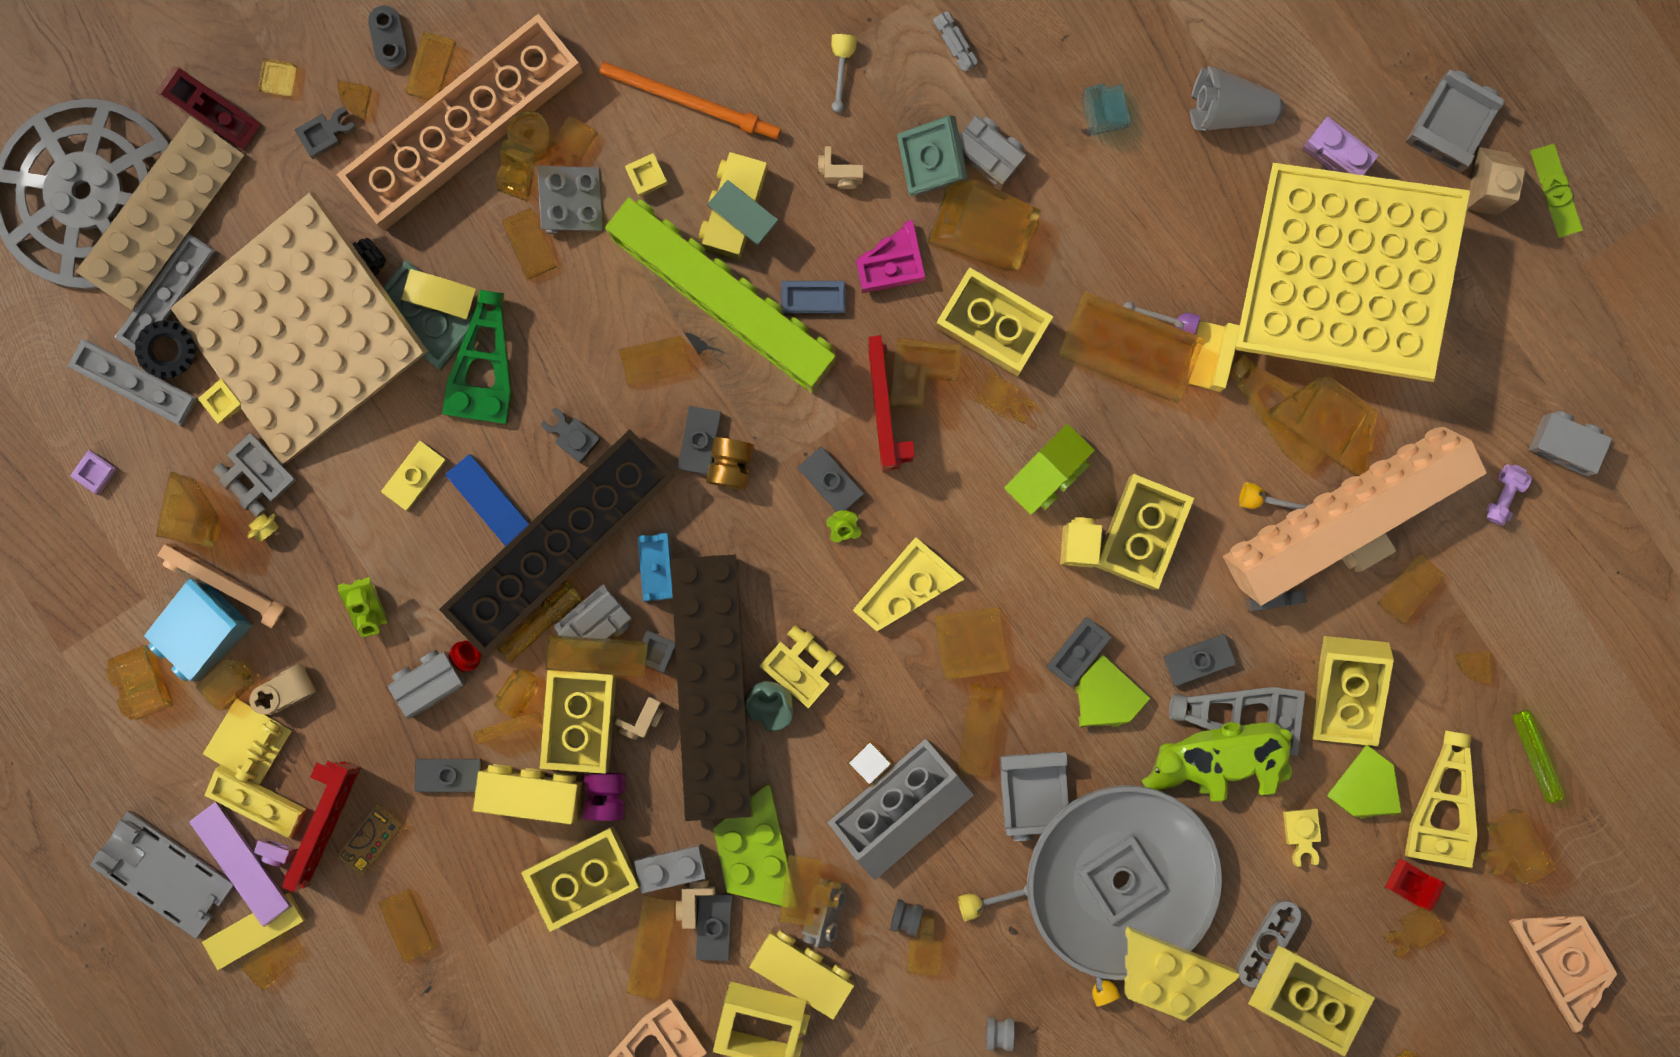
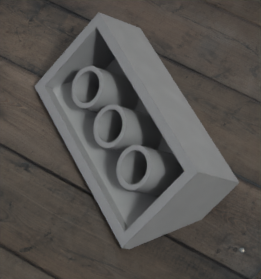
M925 738L827 823L855 860L876 880L974 795Z

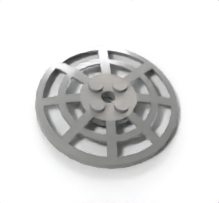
M70 100L50 106L35 114L17 129L7 141L0 154V182L16 185V202L23 221L22 224L9 234L0 211V236L5 246L28 270L49 282L68 288L98 289V287L85 278L74 277L76 258H86L94 247H77L80 230L99 228L103 234L111 224L110 220L117 214L120 206L125 205L132 195L131 193L123 192V183L119 174L135 166L140 185L148 174L144 160L159 152L163 153L170 144L156 126L141 114L126 106L107 100ZM97 108L91 125H74L53 132L45 119L67 109ZM110 112L119 113L136 122L148 132L153 141L135 149L124 137L105 128ZM34 126L42 140L28 153L19 172L4 170L6 161L15 145ZM88 134L83 152H74L66 155L58 140L72 135ZM103 137L116 143L126 152V155L112 163L97 155L101 138ZM47 148L55 163L50 167L46 176L30 174V169L35 160ZM82 183H88L91 188L89 196L85 199H78L76 196L77 187ZM26 186L43 189L45 206L32 216L26 203ZM52 217L66 225L64 244L50 239L39 227ZM31 234L43 246L58 254H62L60 274L51 272L33 262L17 245Z

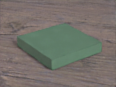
M949 115L897 134L909 196H918L968 179L956 116Z

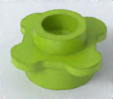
M840 510L828 517L826 525L831 529L830 539L833 542L860 537L861 529L857 527L856 523L858 521L857 514L847 510Z

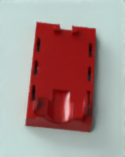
M881 335L869 336L868 353L882 472L899 470L901 463L913 462V457H915L913 441L893 442L884 354H887V344H882Z
M327 760L326 765L316 762L310 778L326 784V788L290 869L285 874L282 888L296 892L300 888L303 889L310 885L361 770L360 766L346 761L333 763Z

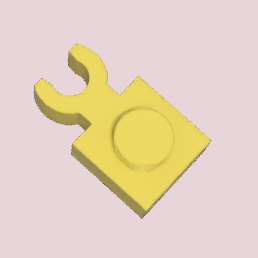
M1318 809L1283 811L1286 843L1289 845L1296 844V849L1292 855L1293 864L1296 867H1301V856L1304 853H1309L1311 864L1318 865L1319 855L1312 847V842L1321 841Z

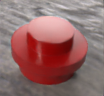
M465 640L457 642L451 647L449 659L458 670L471 672L479 666L481 653L470 641Z

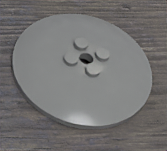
M1118 785L1098 789L1081 796L1063 808L1050 821L1039 837L1031 856L1027 875V894L1030 911L1037 929L1049 947L1074 968L1092 976L1112 980H1125L1127 976V969L1125 968V955H1127L1128 939L1125 936L1127 926L1192 951L1204 937L1214 919L1222 885L1218 851L1214 840L1203 822L1192 810L1174 797L1156 789L1136 785ZM1120 871L1128 872L1129 880L1127 884L1122 887L1114 886L1113 878L1115 874Z

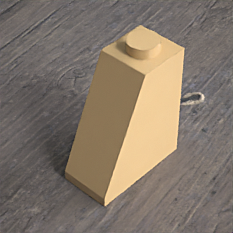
M1483 147L1477 148L1467 210L1498 216L1519 201L1525 168L1511 153Z

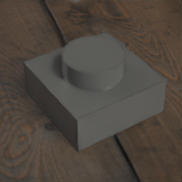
M647 630L634 660L665 673L675 650V642Z

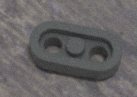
M385 5L378 6L372 10L368 18L375 57L383 68L391 71L399 70L407 63L409 57L402 20L394 8ZM382 17H389V22L386 25H379V20ZM394 47L396 49L394 55H385L388 48Z

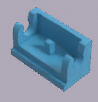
M660 533L653 536H639L638 549L643 602L673 599L670 535L668 533Z

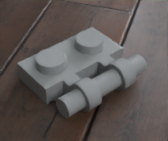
M249 433L227 454L235 463L230 470L223 463H219L212 470L220 479V485L225 490L230 489L240 500V506L245 511L250 510L256 518L266 511V508L259 502L263 494L271 502H275L297 481L252 433ZM243 474L255 484L252 489L248 490L239 481Z

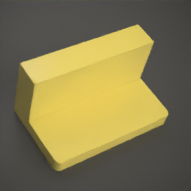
M1203 321L1198 323L1184 380L1186 384L1222 392L1226 388L1240 325L1227 323L1225 326H1220Z

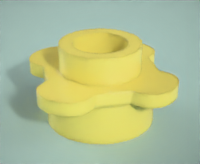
M273 513L268 517L262 514L248 525L251 530L248 532L247 537H254L259 543L279 528L274 521L275 514Z

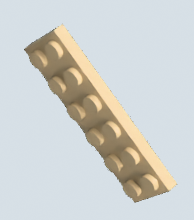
M190 116L75 272L132 310L244 157V154Z

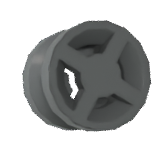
M898 899L890 931L897 932L902 930L906 931L909 936L915 937L920 924L923 905L916 904L911 906L907 905L904 900Z

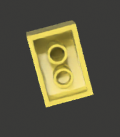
M1324 636L1318 671L1313 740L1370 746L1379 745L1394 662L1389 642Z

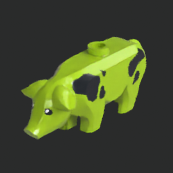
M1237 722L1225 723L1221 726V729L1198 732L1176 744L1165 743L1161 745L1154 768L1148 777L1142 779V783L1145 787L1162 790L1176 787L1185 780H1191L1199 783V793H1209L1210 801L1215 802L1227 799L1228 781L1243 780L1256 774L1260 782L1259 795L1275 794L1279 784L1289 780L1292 775L1291 763L1289 761L1292 734L1288 729H1283L1281 726L1269 722L1242 726Z

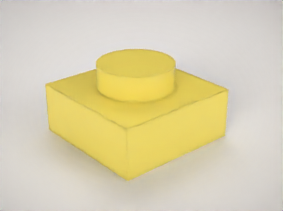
M654 153L625 166L639 197L668 184Z

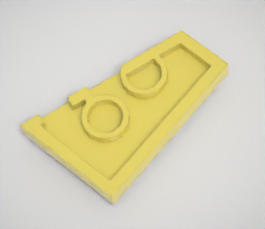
M915 537L852 611L877 632L963 581L964 578Z

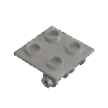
M537 166L541 230H546V234H556L558 230L603 231L599 168Z

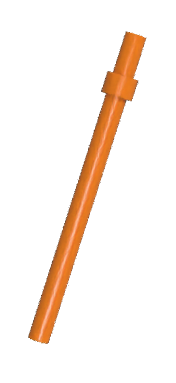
M603 62L600 67L599 73L741 126L740 130L750 134L757 132L775 140H778L782 128L759 120V116L755 114L737 112L607 62Z

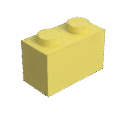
M1075 517V520H1071V523L1069 522L1063 526L1060 565L1090 568L1099 565L1102 525H1094V519Z

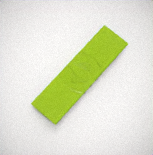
M1555 144L1531 150L1530 152L1558 237L1583 231L1572 199L1573 195L1568 187L1569 183L1566 175H1564Z

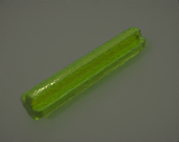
M1522 710L1515 713L1513 720L1546 802L1555 803L1564 798L1563 790L1531 711Z

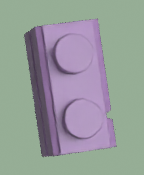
M1328 116L1301 148L1330 171L1364 175L1379 156Z

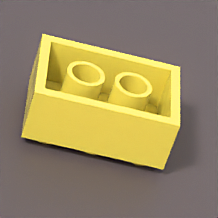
M969 267L936 322L935 329L1018 377L1053 316Z
M1136 474L1131 475L1128 478L1101 546L1099 565L1095 567L1151 590L1159 589L1194 498Z
M557 670L547 671L540 769L604 774L609 772L617 675Z
M503 764L488 765V769L478 771L473 811L573 824L579 820L584 781H576V774L558 772L553 777L544 776L545 770L533 768L521 769V773L512 772L513 766Z
M614 826L521 872L549 932L640 887L636 870Z
M1278 945L1248 1004L1345 1057L1375 997Z

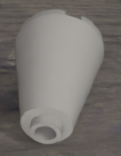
M1207 66V68H1203L1199 72L1193 87L1191 98H1197L1196 109L1190 108V118L1194 129L1201 131L1272 125L1277 119L1281 118L1284 103L1283 100H1280V95L1275 91L1219 68Z

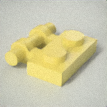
M794 625L787 635L797 643L790 650L780 642L760 667L779 684L787 688L807 708H810L830 684L820 676L822 672L827 668L837 676L845 666L835 659L837 655L830 649L827 652L813 640L814 636L809 631L804 632L797 625ZM804 649L819 661L813 669L798 657Z

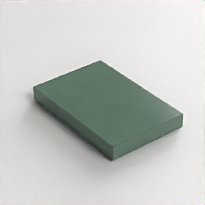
M405 260L383 288L428 350V353L423 357L441 371L461 347L473 314L469 312L467 319L463 320L400 300L409 270L419 271Z

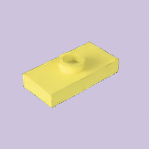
M419 441L381 492L404 510L409 511L447 460L425 443Z

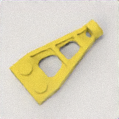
M1445 731L1442 750L1410 822L1405 856L1472 868L1477 842L1470 752L1472 735ZM1452 745L1460 746L1461 751L1454 752ZM1448 768L1458 769L1461 773V791L1457 795L1440 791L1444 771ZM1440 801H1452L1457 805L1460 821L1457 829L1446 830L1432 826L1430 818L1435 806Z

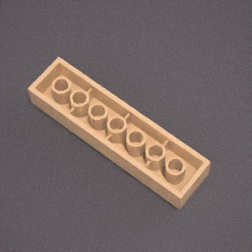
M537 14L336 175L374 222L383 231H386L581 75L583 71L580 64L543 18Z
M1444 426L1434 428L1425 434V438L1401 447L1397 454L1391 458L1375 462L1362 475L1346 479L1342 486L1333 492L1317 496L1314 499V503L1304 509H1296L1290 512L1286 519L1280 523L1264 527L1258 532V536L1249 541L1235 544L1229 553L1223 555V558L1237 586L1262 606L1487 474L1472 440Z

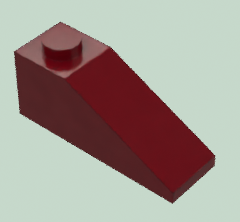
M172 67L155 92L242 150L246 148L261 125L179 67Z

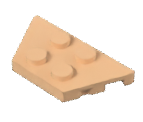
M1581 915L1509 920L1511 927L1571 1030L1578 1033L1582 1030L1584 1026L1582 1023L1592 1008L1595 1009L1600 1002L1604 989L1610 986L1617 975L1586 919Z

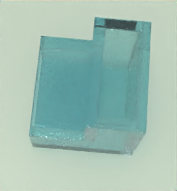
M1104 83L1085 88L1081 99L1090 136L1130 126L1131 120L1122 84L1106 88Z

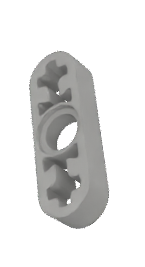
M1279 900L1270 907L1240 958L1236 970L1240 974L1238 979L1246 986L1257 987L1276 951L1275 949L1270 953L1263 952L1260 948L1261 938L1267 934L1274 935L1277 939V947L1279 945L1285 948L1301 921V912L1294 903L1287 900ZM1290 907L1289 914L1293 916L1290 922L1284 920L1279 928L1285 931L1283 936L1277 931L1268 928L1270 923L1277 927L1281 917L1277 915L1279 909L1285 911ZM1255 950L1261 957L1269 960L1267 964L1260 960L1256 967V970L1260 972L1257 978L1252 976L1247 980L1248 974L1244 969L1247 965L1249 967L1254 966L1257 961L1256 957L1251 956Z

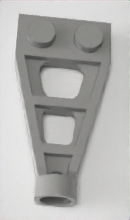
M1266 687L1190 697L1172 694L1169 705V719L1187 721L1207 730L1221 729L1223 724L1213 722L1208 718L1209 706L1211 704H1232L1231 722H1237L1241 725L1242 708L1249 704L1263 703L1268 707L1267 722L1275 723L1291 732L1290 755L1298 756L1305 691ZM1187 703H1189L1191 711L1186 715Z

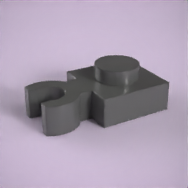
M345 107L337 109L333 113L332 119L328 121L321 114L294 129L312 159L341 144L337 138L338 134H351L357 129L354 122H350L347 125L340 124L341 119L349 114Z
M553 408L552 412L559 418L558 424L556 426H549L543 421L541 425L549 433H558L560 436L554 443L581 464L601 439L576 418L568 425L565 415L560 410Z
M1305 590L1282 593L1262 606L1252 598L1246 599L1248 612L1307 603Z

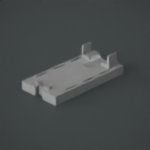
M133 811L125 813L115 826L110 839L97 852L90 864L95 870L195 939L200 938L213 919L214 915L209 912L214 904L221 906L234 888L228 877ZM144 829H148V830L151 831L153 834H155L156 836H158L159 839H157L155 836H153L152 834H150L149 832H147V831L144 830ZM170 847H174V848L177 849L179 852H181L182 854H184L186 857H183L181 854H179L178 852H176L175 850H173V849L170 848ZM198 865H200L201 867H203L205 870H207L208 872H210V873L213 874V875H212V876L209 875L207 872H205L204 870H202L201 868H199Z

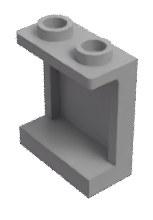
M1449 70L1441 78L1405 143L1461 174L1470 166L1475 157L1473 154L1496 113L1503 107L1506 101L1499 97L1500 94L1495 89L1488 86L1481 87L1472 82V78L1468 74L1459 70Z
M1064 751L999 756L1004 829L1007 836H1013V841L1033 840L1032 834L1042 833L1050 821L1063 808L1069 805L1066 778L1067 754Z

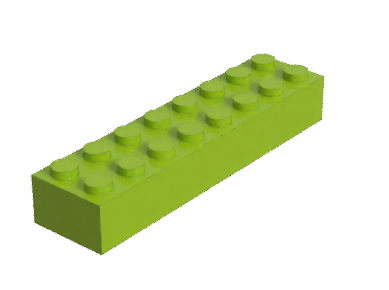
M628 197L605 226L610 239L813 394L836 365V355L833 352L834 347L821 337L815 340L809 336L806 325L795 317L789 320L783 316L784 314L781 312L783 310L782 307L769 297L765 301L758 297L756 287L746 279L741 278L738 281L732 277L731 269L718 258L711 261L704 253L706 250L692 238L688 242L685 241L682 235L679 234L680 230L669 220L659 221L653 213L654 210L641 199L634 202Z

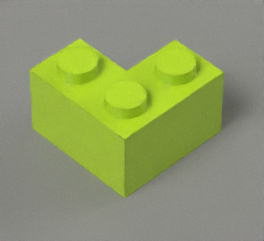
M1067 423L1020 470L1004 489L1031 515L1040 506L1046 510L1059 497L1055 491L1059 488L1064 492L1088 468L1090 463L1086 459L1095 450Z

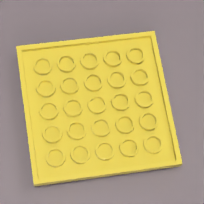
M1273 163L1236 342V350L1434 382L1470 190Z

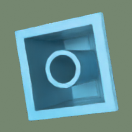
M190 578L144 637L151 642L148 647L155 655L161 659L166 657L174 665L171 670L181 680L200 681L253 625L215 587L202 580Z

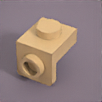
M825 146V155H818V175H825V184H837V187L840 189H854L857 187V184H863V165H831V146Z
M648 697L636 724L620 717L617 718L614 724L621 727L619 733L633 740H637L638 736L645 738L651 726L654 728L658 727L665 712L660 709L663 702L654 697Z
M709 880L689 882V886L682 888V901H676V920L682 921V929H696L697 896L716 894V886H709Z

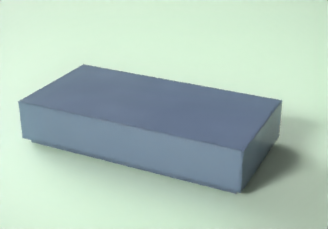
M781 281V307L783 309L781 312L783 314H845V281Z

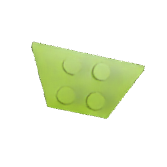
M769 784L752 796L753 817L724 819L713 830L727 893L794 909L797 908V902L771 784Z

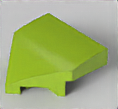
M1103 654L1079 679V685L1075 687L1079 697L1081 715L1078 717L1079 728L1090 726L1119 727L1122 724H1128L1150 699Z
M1366 745L1328 793L1327 797L1354 818L1366 819V817L1402 814L1394 765Z

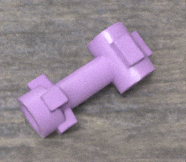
M1507 464L1503 467L1498 480L1505 485L1497 503H1489L1486 510L1488 511L1487 520L1504 526L1506 521L1511 520L1513 513L1509 511V507L1516 491L1518 490L1521 493L1526 491L1532 480V476L1526 473V469L1516 464L1513 466Z

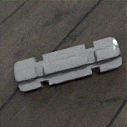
M943 12L934 19V24L939 32L942 31L944 33L941 36L953 57H958L956 62L963 72L971 70L978 64V59L973 51H968L970 46L957 25L954 27L953 23H955V20L950 12Z

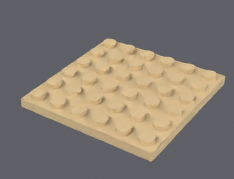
M309 192L170 308L183 327L186 328L187 333L191 334L192 340L219 378L226 383L241 402V409L281 465L289 463L428 353V350L315 192Z

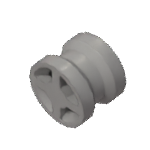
M987 1017L986 1050L993 1051L998 1047L1003 1048L1005 1051H1013L1014 1018L997 1021L994 1017Z

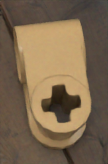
M301 663L283 671L272 680L255 688L250 695L249 702L255 712L273 715L289 706L308 699L316 694L317 691ZM264 693L273 695L274 699L270 701L271 707L261 705V702L265 699Z

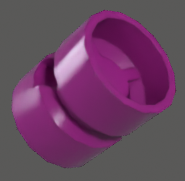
M584 773L583 791L588 794V798L583 801L582 819L599 821L625 820V801L621 799V794L626 792V774ZM602 796H607L605 803H603Z

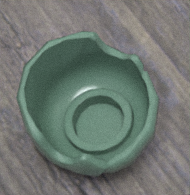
M764 681L757 683L747 691L745 706L750 721H761L766 731L783 730L791 724L794 702L792 694L787 688L775 682Z

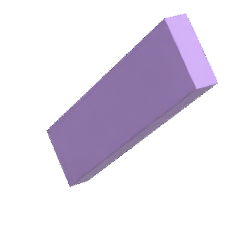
M214 802L189 821L262 926H267L292 907L220 803Z

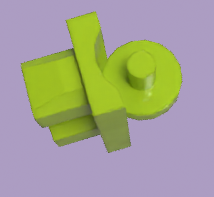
M370 577L355 580L353 584L343 583L338 585L339 595L360 636L368 637L380 633L379 625L388 623L387 614Z

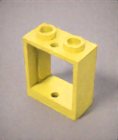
M730 981L713 1052L730 1057H800L804 1040L798 1039L799 1034H806L810 1015L804 1014L807 1000ZM736 1012L792 1026L788 1043L732 1030Z

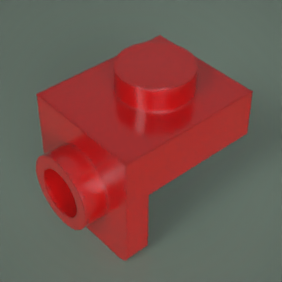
M1398 859L1384 888L1415 906L1432 911L1440 899L1445 882L1428 875L1407 861Z

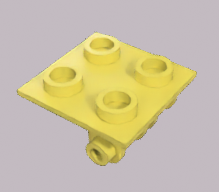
M236 698L203 752V755L237 773L235 777L240 781L246 783L249 779L260 785L292 730L265 714L255 712L250 705Z

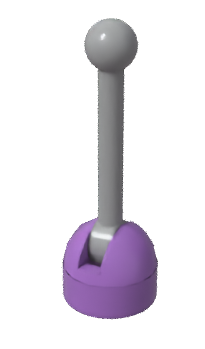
M1126 302L1123 305L1124 313H1136L1173 324L1180 336L1190 340L1194 339L1201 317L1193 313H1184L1177 318H1172L1135 307L1132 302Z

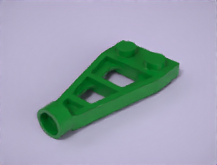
M485 290L478 291L477 307L446 382L442 415L508 424L512 387L503 314L505 293ZM485 304L495 305V309L489 311L485 308ZM483 326L491 327L495 331V350L492 353L480 352L474 348L478 330ZM475 359H487L492 363L495 375V383L492 387H476L467 383L466 375L471 363Z

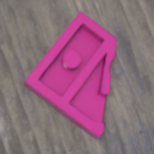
M913 220L904 223L903 228L891 237H885L877 244L875 249L865 252L856 259L862 294L925 281Z

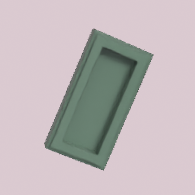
M729 180L723 184L707 204L712 211L757 246L762 243L778 223L777 218Z

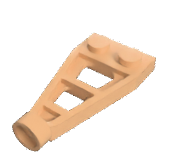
M174 543L164 544L157 555L164 559L162 565L177 574L187 572L259 611L263 617L261 623L271 629L276 625L285 610L284 605L275 600L273 602Z
M670 997L644 1015L608 1057H635L636 1047L648 1035L656 1036L667 1052V1057H703L707 1054V1050Z

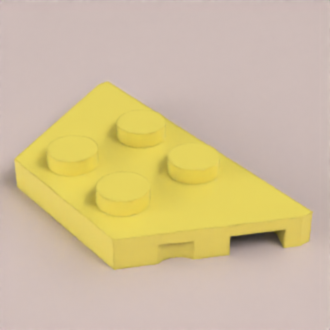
M1129 926L1125 930V936L1128 939L1127 955H1125V968L1127 969L1125 995L1130 1000L1184 1021L1236 981L1240 975L1234 968Z

